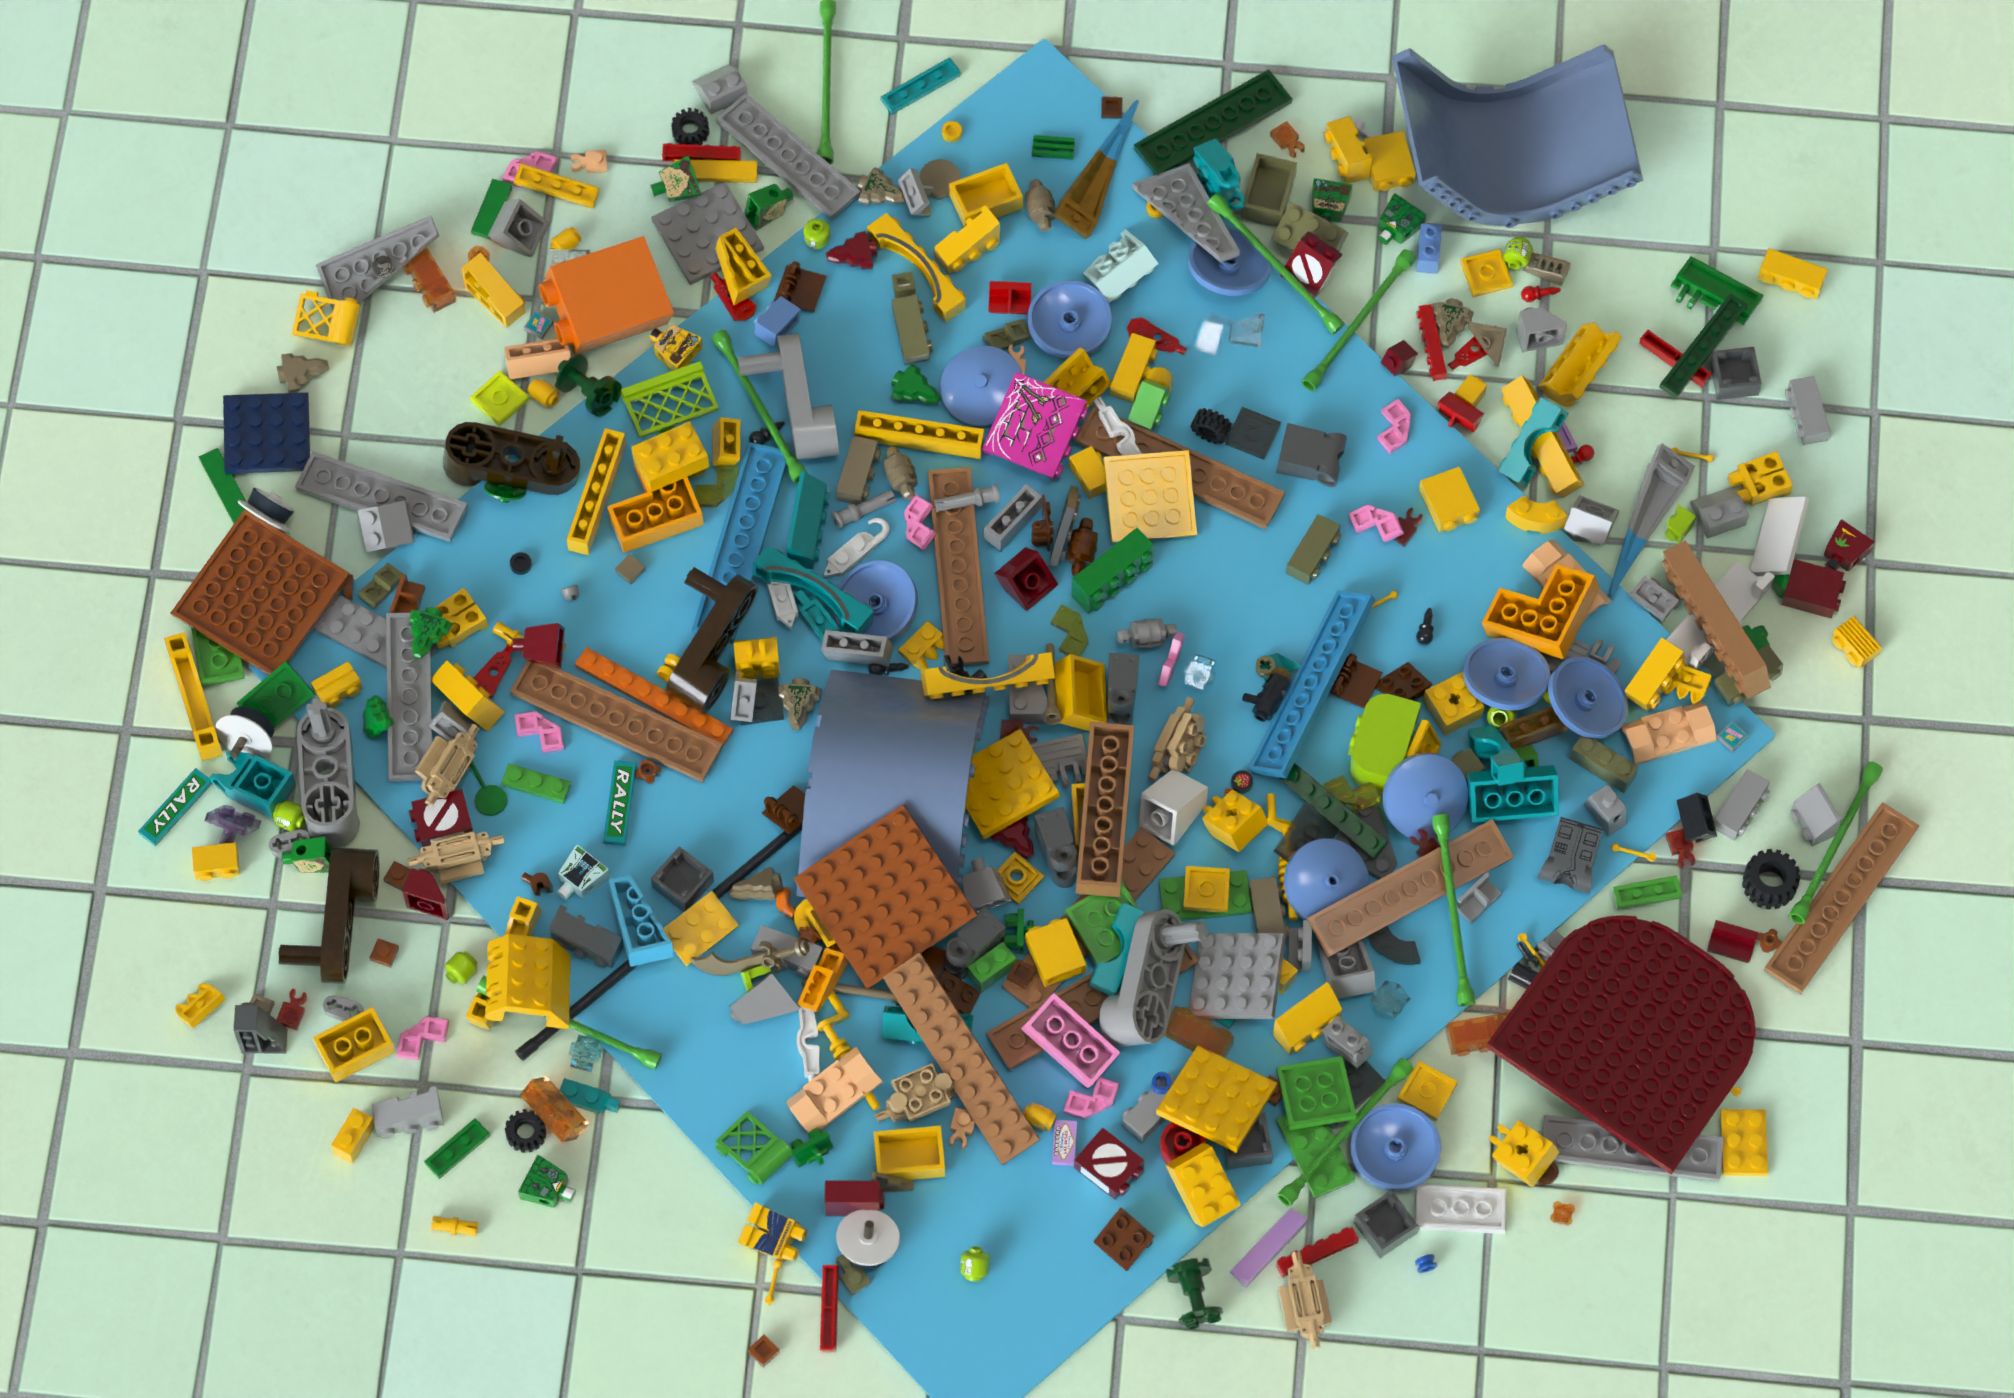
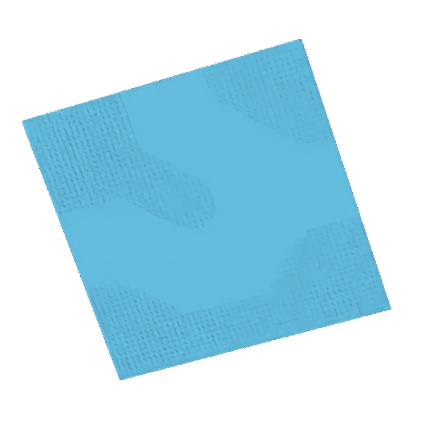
M1042 39L878 168L884 171V175L892 180L893 185L900 187L898 179L910 168L916 169L920 176V171L924 165L937 159L948 160L959 169L961 179L1008 163L1023 195V209L996 218L1000 222V243L994 250L986 251L978 260L970 261L960 271H954L948 275L935 259L934 247L954 230L958 233L964 228L950 197L936 199L928 196L929 208L932 213L929 217L911 215L906 202L902 204L884 202L882 204L871 203L870 205H865L858 202V197L832 221L823 213L816 217L823 219L830 226L831 239L826 247L812 249L807 246L804 241L803 227L761 260L772 276L768 288L748 298L756 304L754 316L746 321H734L717 295L677 326L702 338L703 348L690 364L701 361L703 371L719 407L718 411L690 420L709 459L707 471L697 477L687 476L703 514V526L623 553L610 522L607 506L645 493L634 468L632 446L655 437L659 432L639 439L626 404H624L621 396L617 403L613 401L610 405L611 411L601 417H597L587 411L585 399L539 435L551 439H556V435L563 436V442H568L576 450L580 458L579 476L575 485L568 492L559 495H548L526 490L524 498L502 503L485 492L484 485L488 481L482 480L458 499L466 502L468 509L451 542L417 531L413 534L415 542L399 545L354 581L353 599L349 600L386 619V613H390L397 587L375 609L360 599L358 594L362 588L373 580L374 574L387 563L391 564L401 573L406 574L408 581L425 585V591L418 609L425 612L427 607L435 608L450 596L465 588L487 618L489 627L483 631H476L464 641L457 643L453 648L450 645L442 649L437 648V651L431 658V677L447 660L453 665L458 663L466 670L464 675H470L474 678L497 652H502L507 646L506 640L492 633L494 626L499 621L512 630H518L523 637L527 627L559 623L565 628L564 642L567 645L563 652L562 665L559 669L655 712L576 668L575 662L584 649L588 647L666 691L668 682L657 675V670L660 666L664 665V659L667 654H674L681 658L696 635L692 633V628L702 593L686 585L684 581L693 567L707 575L709 574L749 442V436L754 431H760L762 427L765 430L767 428L729 359L715 346L712 336L717 331L726 330L731 338L736 358L779 352L778 344L773 347L754 335V322L758 315H763L769 304L774 301L786 265L796 261L800 263L801 269L827 276L814 312L801 309L799 322L788 334H799L811 407L832 405L839 446V455L798 461L805 467L808 474L826 483L827 492H830L829 505H825L824 511H827L826 523L821 524L820 529L823 530V540L817 546V549L820 550L819 561L814 562L813 569L807 570L814 571L820 578L832 582L838 588L847 573L842 577L837 575L824 578L828 564L827 559L856 534L866 532L875 537L881 532L882 525L879 523L868 524V521L872 518L886 520L890 528L889 535L852 569L865 562L883 560L900 566L914 581L918 593V607L915 617L903 634L890 641L893 646L890 663H905L909 665V668L903 671L889 672L888 676L921 680L920 670L922 669H918L898 653V649L927 621L943 633L935 544L933 538L924 551L906 539L907 524L904 518V511L911 500L905 499L901 493L893 490L886 478L883 463L887 459L886 450L891 446L878 444V449L881 450L879 462L874 463L873 481L869 480V495L867 499H863V502L890 489L895 495L893 498H896V502L861 516L858 522L853 521L843 525V528L840 530L836 527L831 514L833 511L838 512L851 504L838 501L836 490L853 435L855 436L858 410L966 426L949 414L942 398L938 404H925L919 400L915 402L906 400L899 402L891 399V394L895 388L891 386L894 375L898 370L904 372L911 365L904 364L891 307L892 299H895L892 275L913 273L917 299L922 301L924 313H921L922 321L926 320L928 326V333H925L927 341L931 340L933 352L930 353L929 360L912 364L921 369V374L927 378L928 384L934 387L941 396V376L945 367L954 356L971 347L987 346L982 338L984 333L1001 329L1005 323L1024 319L1028 327V315L988 312L990 281L1032 283L1031 302L1043 288L1055 282L1074 280L1093 286L1084 276L1083 272L1099 256L1108 253V246L1112 242L1117 243L1122 238L1121 233L1124 229L1145 244L1158 262V265L1155 266L1150 274L1141 277L1135 286L1122 292L1120 298L1109 303L1112 312L1110 334L1105 343L1088 356L1093 365L1105 370L1112 383L1130 339L1127 326L1131 319L1142 317L1177 338L1180 345L1188 348L1184 355L1176 351L1167 353L1158 350L1155 361L1150 362L1149 367L1151 369L1162 367L1171 372L1173 377L1171 396L1167 406L1162 408L1163 418L1159 426L1156 425L1151 430L1141 425L1138 426L1284 491L1285 496L1266 530L1193 497L1197 535L1151 539L1150 541L1154 544L1153 566L1147 572H1141L1132 584H1126L1122 587L1117 596L1108 598L1099 610H1093L1088 614L1072 597V578L1074 576L1071 572L1072 563L1067 562L1069 541L1064 543L1063 548H1067L1063 561L1059 560L1057 567L1049 565L1054 543H1050V551H1047V546L1035 547L1031 543L1032 523L1043 520L1042 508L1001 552L984 539V528L1027 484L1041 496L1044 494L1045 502H1050V521L1053 522V541L1055 542L1070 486L1073 485L1079 487L1078 495H1081L1077 519L1072 529L1079 528L1082 518L1092 519V531L1098 534L1097 552H1095L1094 561L1118 543H1111L1107 492L1089 500L1069 467V457L1086 448L1076 444L1075 439L1072 438L1069 445L1072 446L1068 458L1064 457L1061 463L1064 466L1059 478L1055 477L1053 482L1050 481L1049 477L1001 457L985 454L983 449L981 459L896 447L901 454L908 456L915 468L918 481L917 486L914 487L915 494L929 503L931 501L928 470L970 467L973 490L975 488H989L993 484H996L998 487L1000 503H985L981 507L974 504L989 664L964 666V671H967L970 677L979 669L988 678L1008 673V655L1046 653V645L1052 643L1054 645L1055 662L1069 654H1073L1105 664L1107 704L1109 653L1139 655L1138 681L1132 725H1134L1124 846L1140 829L1141 795L1155 783L1148 779L1153 768L1154 747L1170 715L1175 713L1178 706L1183 707L1187 697L1195 701L1190 714L1197 713L1205 719L1203 732L1207 738L1190 773H1180L1208 787V806L1212 808L1215 806L1211 800L1214 796L1225 797V788H1232L1231 778L1235 772L1247 771L1253 778L1252 788L1247 793L1239 794L1261 806L1266 818H1268L1266 795L1269 793L1275 794L1276 816L1295 823L1296 829L1291 834L1292 844L1297 846V850L1304 844L1314 840L1336 839L1340 829L1282 782L1279 777L1253 774L1248 769L1274 716L1270 721L1261 722L1257 720L1252 712L1255 704L1244 702L1242 697L1244 693L1257 695L1263 690L1262 686L1265 683V679L1256 672L1258 658L1279 653L1301 664L1337 590L1371 594L1376 599L1375 602L1390 595L1391 591L1398 593L1396 599L1391 598L1370 610L1349 654H1355L1358 662L1383 672L1380 679L1409 662L1432 683L1431 688L1463 672L1465 659L1469 651L1477 644L1493 639L1486 635L1482 621L1499 588L1536 599L1539 598L1543 588L1522 567V564L1532 552L1545 542L1555 540L1587 573L1595 575L1599 588L1607 596L1613 578L1561 529L1551 533L1540 534V532L1521 530L1511 524L1505 518L1507 506L1524 496V494L1454 427H1448L1449 422L1400 375L1394 376L1380 363L1382 358L1355 333L1327 367L1318 388L1315 391L1306 389L1302 385V379L1323 361L1342 334L1347 330L1348 326L1344 324L1333 335L1325 327L1317 310L1293 288V285L1291 286L1287 280L1281 277L1280 272L1273 266L1266 284L1259 290L1247 295L1228 296L1213 292L1202 286L1192 276L1188 267V255L1194 240L1167 217L1163 216L1158 219L1150 217L1146 211L1148 201L1132 189V183L1154 176L1133 149L1135 143L1148 137L1133 121H1131L1117 159L1099 220L1090 237L1087 239L1083 238L1057 218L1051 221L1052 226L1049 231H1041L1039 226L1031 221L1026 210L1025 193L1030 190V182L1038 179L1045 188L1050 190L1055 201L1056 210L1061 198L1121 120L1101 118L1102 97L1107 96L1048 40ZM948 121H956L962 126V137L957 142H947L942 137V126ZM1033 136L1075 138L1073 160L1032 157ZM1037 148V150L1054 151L1049 149ZM1057 150L1061 152H1070L1069 150ZM885 213H888L892 218L895 217L904 232L907 231L911 234L914 243L925 250L927 257L938 264L942 274L950 277L953 286L965 294L966 309L948 322H945L933 309L934 293L925 276L912 262L896 252L885 248L880 251L876 246L877 257L872 258L873 269L863 270L860 266L851 267L847 263L837 264L829 262L826 258V252L835 246L843 245L846 239L853 238L855 233L862 231L867 233L868 225ZM1219 214L1227 229L1238 230L1229 219H1225L1223 215ZM1316 296V300L1319 302V304H1321V306H1323V308H1327V309L1329 310V312L1333 313V312ZM1155 335L1154 339L1160 340L1161 336ZM1032 338L1013 347V352L1018 353L1021 346H1024V356L1021 359H1026L1025 375L1040 382H1044L1067 360L1046 353ZM653 345L616 374L614 378L622 385L623 389L668 373L671 370L655 356ZM774 371L747 375L773 422H785L779 433L782 435L791 454L795 456L782 372ZM702 379L693 381L690 387L701 391L704 385ZM675 387L670 394L681 398L685 389ZM1109 387L1099 397L1102 398L1107 407L1112 406L1118 417L1129 421L1128 417L1134 403L1110 396ZM688 391L684 400L695 404L699 395ZM660 394L653 395L651 402L662 405L665 396ZM701 397L698 406L708 408L712 404L709 399ZM668 398L664 407L675 411L679 402ZM1399 398L1411 413L1407 444L1389 454L1377 440L1379 434L1392 427L1381 413V409ZM636 401L631 403L633 410L641 413L645 403ZM1094 402L1088 407L1089 410L1085 419H1080V422L1078 424L1080 430L1084 422L1086 421L1089 413L1091 412L1093 406H1096ZM682 404L678 413L686 416L691 413L693 408ZM648 405L644 414L655 418L659 409ZM1206 408L1207 411L1212 409V412L1217 411L1219 415L1223 414L1224 418L1230 420L1232 428L1224 443L1214 444L1213 441L1209 443L1207 439H1201V436L1195 435L1196 432L1192 431L1190 426L1199 409ZM662 411L658 420L666 423L671 420L673 415ZM719 417L740 419V460L733 468L712 466V426ZM642 418L639 424L641 430L644 431L651 428L653 422ZM681 423V424H679V425H676V426H673V427H670V428L678 427V426H680V425H682V424H684V423ZM1287 423L1322 431L1326 434L1341 433L1347 436L1344 453L1338 460L1340 472L1335 487H1328L1317 480L1313 481L1276 473ZM991 427L979 428L984 429V444L991 430ZM607 428L625 433L627 445L588 556L569 551L567 536L604 429ZM771 435L770 440L765 441L764 445L779 449ZM513 455L507 461L517 462L520 459L517 456ZM786 465L761 553L769 545L774 549L780 550L787 557L786 547L798 484H795L789 475L788 465ZM1460 466L1480 508L1479 517L1471 524H1462L1452 531H1442L1439 533L1419 491L1420 480ZM1367 504L1384 511L1393 512L1396 514L1404 534L1386 543L1383 541L1377 525L1358 534L1348 513ZM930 511L922 524L933 530L932 512ZM1317 514L1340 525L1339 534H1341V538L1336 546L1333 545L1331 547V555L1326 563L1322 562L1320 565L1321 571L1317 579H1312L1310 584L1307 585L1286 574L1289 560ZM1025 547L1039 552L1058 583L1054 589L1028 611L1024 610L1003 589L994 574ZM519 552L528 554L532 562L531 570L524 575L515 574L510 567L511 557ZM629 554L645 566L646 569L632 584L615 572V568ZM754 575L752 582L758 585V591L752 606L738 627L735 640L777 637L780 676L773 679L756 678L757 684L752 722L730 720L736 665L733 642L727 644L717 662L731 670L729 680L716 703L706 714L733 728V733L723 746L710 772L702 783L511 695L510 690L527 662L522 656L523 651L513 650L510 655L512 661L500 681L493 698H490L505 713L489 731H486L479 725L480 730L474 739L478 746L473 752L475 756L472 760L486 786L496 785L504 790L507 796V805L502 812L493 816L484 815L478 811L474 801L475 795L482 787L470 765L455 790H463L474 833L486 832L489 838L502 834L504 844L492 846L491 855L486 861L482 862L484 874L450 882V884L500 937L505 935L509 914L517 896L538 903L542 910L531 935L532 937L551 939L549 927L560 905H563L567 908L565 912L576 918L581 915L585 917V923L594 927L599 925L622 938L610 894L609 880L631 875L644 896L647 905L651 907L658 923L660 922L663 928L684 912L652 888L651 877L680 846L713 871L714 882L697 900L698 902L784 832V830L762 814L766 809L764 799L766 797H774L777 800L793 785L806 793L808 780L812 778V773H808L814 730L815 726H817V715L831 669L869 674V664L827 660L821 651V640L803 619L799 611L792 629L787 627L782 621H777L767 583ZM577 585L579 589L577 600H574L573 596L572 602L565 600L561 589ZM790 585L795 599L794 594L802 588ZM1619 585L1615 593L1608 597L1611 603L1602 605L1590 614L1581 625L1575 639L1591 646L1587 655L1590 654L1598 638L1603 640V645L1596 654L1601 658L1604 657L1610 644L1615 646L1607 665L1611 663L1613 658L1621 661L1615 675L1625 690L1661 638L1666 640L1671 634L1641 605L1632 600L1629 594ZM802 589L808 598L812 596L817 598L838 625L834 611L820 598ZM342 590V591L339 592L338 594L344 597L343 590ZM1428 608H1431L1433 613L1431 625L1434 627L1432 632L1433 640L1428 645H1421L1416 639V634L1419 631V625L1423 624L1425 612ZM1143 619H1162L1164 626L1165 624H1174L1177 626L1179 633L1185 634L1180 656L1174 666L1172 678L1166 687L1158 685L1163 665L1168 659L1174 637H1165L1164 645L1148 649H1133L1130 641L1129 643H1119L1116 637L1118 631L1129 630V622ZM312 630L289 664L312 689L310 682L349 661L360 678L363 688L360 689L359 694L356 696H348L341 700V703L333 709L340 711L347 718L352 736L355 782L416 848L421 851L422 844L421 842H416L414 830L418 829L416 822H411L409 810L413 809L411 801L427 798L429 795L422 790V781L389 782L388 729L378 735L376 739L368 738L367 734L363 732V712L366 709L367 700L372 698L373 695H378L386 703L387 708V669ZM934 647L938 654L937 660L924 657L928 669L944 667V650ZM249 664L250 670L260 681L268 676V674ZM1703 664L1698 671L1712 675V680L1705 697L1699 702L1707 705L1715 725L1716 738L1726 726L1733 722L1748 735L1747 739L1734 752H1731L1717 739L1708 744L1637 764L1636 766L1639 768L1636 778L1625 793H1622L1569 759L1571 749L1581 735L1569 729L1556 715L1552 705H1549L1544 698L1531 707L1517 710V718L1509 729L1498 730L1512 748L1532 745L1538 754L1539 766L1554 765L1558 774L1559 815L1494 821L1514 856L1511 860L1488 871L1490 874L1489 881L1502 894L1472 924L1466 921L1460 914L1458 916L1466 964V977L1469 978V984L1474 991L1475 1001L1507 974L1517 962L1524 959L1523 954L1516 945L1520 942L1518 940L1519 934L1525 933L1527 941L1535 949L1541 940L1544 941L1554 930H1557L1640 857L1622 851L1614 852L1611 849L1614 843L1619 844L1620 847L1644 853L1681 821L1676 800L1694 793L1709 796L1774 739L1775 733L1743 702L1737 705L1734 703L1729 707L1714 687L1717 677ZM1298 668L1284 677L1292 682ZM492 670L490 672V675L492 676L498 674V671ZM795 678L807 679L810 685L822 689L820 701L815 702L814 710L807 713V720L801 730H792L788 721V711L783 708V699L779 698V686L792 684V680ZM431 681L432 719L440 711L444 701H447L461 711ZM1009 684L1006 685L1007 689L994 691V687H986L985 696H989V705L980 741H976L973 755L1021 729L1030 744L1082 734L1088 756L1089 731L1061 723L1056 725H1010ZM1042 684L1047 696V684ZM1375 687L1370 699L1382 693ZM1677 687L1667 695L1663 691L1659 697L1661 698L1659 705L1655 709L1651 708L1649 712L1627 698L1628 714L1624 724L1675 707L1693 704L1691 692L1684 698L1679 699ZM315 694L291 713L299 722L308 713L307 704H312V699L317 698ZM1328 694L1295 763L1351 810H1353L1359 798L1380 808L1397 861L1394 871L1441 847L1438 838L1422 841L1401 834L1391 825L1386 817L1383 807V793L1365 789L1353 781L1349 770L1351 755H1348L1349 744L1352 734L1355 732L1358 715H1363L1364 708ZM1423 695L1416 701L1421 703L1413 738L1422 719L1429 721L1442 743L1437 754L1452 760V757L1457 752L1469 749L1468 729L1490 725L1487 720V712L1490 706L1482 703L1484 711L1479 719L1444 736L1424 704ZM537 711L550 722L560 726L564 750L543 753L540 734L518 737L515 714ZM1620 728L1609 737L1595 739L1634 764L1631 747L1626 735ZM432 729V742H433V740H434V738H435L436 736H441V735H439L437 732H435V731ZM1478 758L1484 765L1485 771L1491 770V759ZM645 759L652 761L655 765H659L661 771L656 774L655 781L651 784L635 776L626 845L604 844L603 838L614 760L636 762V770L639 769V765ZM508 763L570 781L571 786L564 804L502 786L501 782ZM1079 769L1082 783H1085L1086 776H1082L1081 769ZM1073 771L1066 772L1069 787L1063 788L1060 774H1057L1058 782H1053L1061 797L1027 815V825L1030 828L1028 836L1033 842L1034 856L1029 859L1021 857L1045 877L1019 905L1012 900L1011 902L987 909L1004 925L1005 914L1018 913V909H1024V927L1027 926L1028 920H1033L1034 926H1046L1050 921L1060 919L1065 914L1063 911L1072 906L1081 896V894H1076V882L1069 888L1059 887L1053 882L1050 869L1047 867L1035 837L1034 815L1064 807L1074 840L1071 788L1072 784L1076 783ZM1160 772L1157 781L1167 773ZM1609 785L1627 809L1626 826L1609 837L1604 830L1602 831L1591 869L1590 894L1574 890L1565 884H1554L1537 879L1542 866L1549 857L1560 817L1601 828L1584 806V803L1592 794ZM1468 803L1462 819L1449 832L1448 842L1486 823H1472L1468 814ZM1202 809L1174 846L1154 836L1175 852V857L1139 896L1135 903L1144 912L1162 910L1159 879L1185 876L1186 866L1229 868L1230 872L1246 870L1248 887L1249 880L1276 877L1277 884H1280L1278 864L1279 848L1283 845V833L1267 825L1240 852H1237L1212 837L1202 818L1206 814ZM970 814L968 827L963 829V834H967L966 847L961 849V854L965 855L964 867H960L959 874L964 876L972 873L971 861L978 858H984L986 868L993 867L999 869L1015 852L1012 847H1004L999 841L994 842L990 837L984 839ZM802 831L743 879L747 880L753 874L772 867L775 873H780L783 887H787L791 891L789 904L795 909L804 899H807L806 897L796 896L797 883L793 879L798 875ZM578 845L609 869L610 878L585 898H581L573 893L567 900H564L557 893L563 885L559 880L558 873L575 846ZM1077 855V869H1078V858H1079V855ZM526 872L532 876L536 873L546 874L553 885V892L547 893L545 888H541V896H535L531 885L521 880L523 873ZM1014 873L1011 875V878L1014 881H1019L1023 876L1020 873ZM1369 875L1370 884L1378 880ZM1483 875L1455 889L1456 900ZM962 881V888H960V889H961L962 892L964 893V886H963V881ZM729 890L719 900L739 926L698 958L708 956L712 952L719 958L728 961L751 956V947L761 925L796 938L799 937V931L794 919L791 920L777 909L776 900H737L730 897ZM1447 894L1362 939L1374 969L1376 991L1338 999L1343 1009L1341 1019L1369 1039L1372 1055L1357 1069L1343 1059L1354 1107L1386 1080L1391 1073L1393 1065L1400 1058L1409 1060L1469 1007L1458 1006L1456 994L1460 977H1458L1457 955H1455L1454 949L1455 944L1453 941ZM1279 897L1280 905L1284 904L1286 917L1283 918L1284 925H1288L1289 929L1302 928L1304 919L1298 915L1297 920H1289L1288 903H1285L1283 898ZM1253 912L1252 914L1181 921L1182 923L1204 921L1206 923L1205 929L1208 930V933H1256ZM967 923L932 946L946 950L949 940L955 938L957 933ZM1006 928L1005 934H1017V928ZM1312 930L1310 971H1298L1297 980L1283 994L1278 992L1274 1019H1236L1230 1029L1213 1019H1191L1188 1016L1195 966L1180 974L1164 1037L1159 1042L1152 1044L1115 1047L1120 1054L1100 1075L1101 1078L1120 1083L1112 1107L1087 1119H1081L1063 1113L1070 1090L1092 1097L1097 1080L1092 1086L1086 1088L1046 1051L1008 1071L987 1038L986 1032L1028 1009L1001 988L1007 979V975H1005L980 993L970 1015H974L972 1033L1023 1112L1027 1104L1031 1106L1034 1102L1053 1110L1052 1113L1057 1114L1055 1120L1077 1121L1075 1158L1103 1127L1144 1159V1173L1138 1180L1135 1178L1129 1184L1131 1187L1124 1196L1120 1195L1115 1200L1076 1170L1074 1166L1052 1165L1055 1121L1050 1131L1046 1129L1043 1131L1033 1127L1041 1140L1004 1165L1001 1164L976 1123L972 1136L965 1135L967 1146L964 1150L962 1149L963 1142L961 1140H956L954 1146L950 1147V1138L956 1133L950 1131L955 1108L967 1110L957 1093L956 1097L950 1099L951 1105L909 1122V1120L903 1119L895 1123L889 1117L878 1123L874 1114L885 1110L886 1100L896 1093L891 1080L931 1063L937 1074L943 1073L924 1042H921V1044H911L907 1040L890 1042L886 1038H881L885 1006H901L892 1003V1000L835 992L850 1016L846 1020L832 1026L839 1039H845L848 1042L847 1045H850L852 1048L858 1047L862 1056L883 1081L872 1090L881 1107L873 1111L866 1098L863 1097L822 1129V1132H828L834 1147L828 1151V1154L822 1157L824 1160L822 1165L814 1161L799 1168L792 1156L763 1185L758 1183L754 1185L747 1178L748 1172L729 1155L724 1157L716 1150L717 1144L715 1141L746 1111L752 1114L777 1138L785 1141L790 1148V1143L796 1139H801L803 1143L810 1140L809 1133L800 1124L786 1103L788 1099L809 1082L808 1078H805L803 1057L798 1051L796 1041L797 1033L800 1029L799 1009L795 1012L748 1024H743L741 1021L736 1023L729 1014L732 1011L729 1005L746 993L740 972L726 976H716L701 971L693 963L686 967L673 950V957L638 965L575 1017L582 1025L589 1026L600 1031V1033H605V1035L616 1038L618 1041H623L631 1045V1047L652 1049L662 1054L656 1070L644 1066L638 1059L624 1052V1050L621 1051V1049H616V1047L614 1048L603 1043V1041H598L752 1207L754 1203L760 1204L795 1220L808 1231L803 1242L794 1238L791 1247L800 1250L798 1256L821 1281L823 1265H837L836 1258L842 1255L837 1245L836 1234L840 1222L845 1218L825 1215V1180L872 1181L871 1172H877L874 1131L941 1126L945 1177L911 1180L914 1182V1190L884 1193V1209H880V1212L888 1215L898 1227L900 1234L898 1249L880 1267L862 1269L871 1281V1284L852 1296L839 1279L838 1299L930 1398H1024L1162 1277L1167 1269H1171L1172 1265L1178 1263L1295 1160L1276 1123V1118L1286 1114L1283 1098L1275 1107L1267 1102L1261 1112L1265 1113L1273 1154L1271 1164L1227 1170L1223 1146L1205 1138V1144L1212 1146L1241 1206L1205 1227L1195 1224L1165 1166L1166 1163L1160 1155L1161 1135L1171 1121L1166 1119L1142 1144L1122 1127V1115L1129 1107L1134 1108L1139 1103L1138 1099L1144 1092L1147 1091L1149 1093L1152 1090V1078L1156 1073H1169L1176 1079L1197 1045L1266 1078L1271 1075L1277 1080V1066L1339 1056L1325 1045L1324 1033L1318 1039L1308 1041L1302 1051L1298 1053L1293 1052L1291 1055L1284 1050L1273 1036L1275 1020L1326 983L1315 942L1317 937ZM1025 936L1023 954H1017V949L1008 948L1016 957V960L1020 959L1023 961L1030 953L1025 942ZM1286 938L1283 958L1287 961L1289 938ZM822 939L819 940L818 943H815L816 945L823 947V952L825 948H827ZM1199 941L1187 943L1197 957ZM1522 942V944L1524 945V947H1525V949L1527 950V952L1530 953V950H1529V949L1527 948V946ZM623 946L613 968L607 966L602 968L596 965L593 960L588 958L581 959L575 956L574 952L566 949L571 954L569 1008L628 960L625 946ZM1089 954L1084 959L1086 962V972L1066 979L1055 993L1094 971L1096 965ZM848 962L837 983L865 987ZM774 965L770 968L771 972L769 973L774 975L797 1004L804 989L801 982L804 979H808L809 976L807 978L801 977L795 971L789 969L774 973ZM769 973L751 978L752 986L756 985ZM968 976L962 980L971 987L978 990L977 987L968 978ZM884 979L870 987L891 991ZM828 998L820 1010L815 1012L817 1025L823 1020L837 1015ZM1099 1021L1090 1025L1104 1037ZM818 1030V1037L809 1039L805 1043L820 1047L819 1066L821 1073L833 1064L835 1059L833 1057L834 1053L830 1050L831 1041L824 1031L820 1032ZM747 1120L741 1125V1131H754V1124ZM1330 1123L1328 1125L1331 1128L1336 1123ZM766 1135L757 1136V1145H765L771 1139ZM741 1136V1146L753 1145V1136ZM729 1137L724 1143L727 1146H737L738 1137ZM753 1150L741 1151V1159L745 1162L753 1157ZM1120 1207L1155 1236L1152 1239V1245L1143 1250L1128 1271L1124 1270L1093 1243ZM971 1246L982 1247L983 1251L990 1255L989 1274L983 1277L982 1281L966 1280L965 1276L960 1273L961 1254L969 1250ZM839 1268V1276H840V1275L843 1274V1271Z

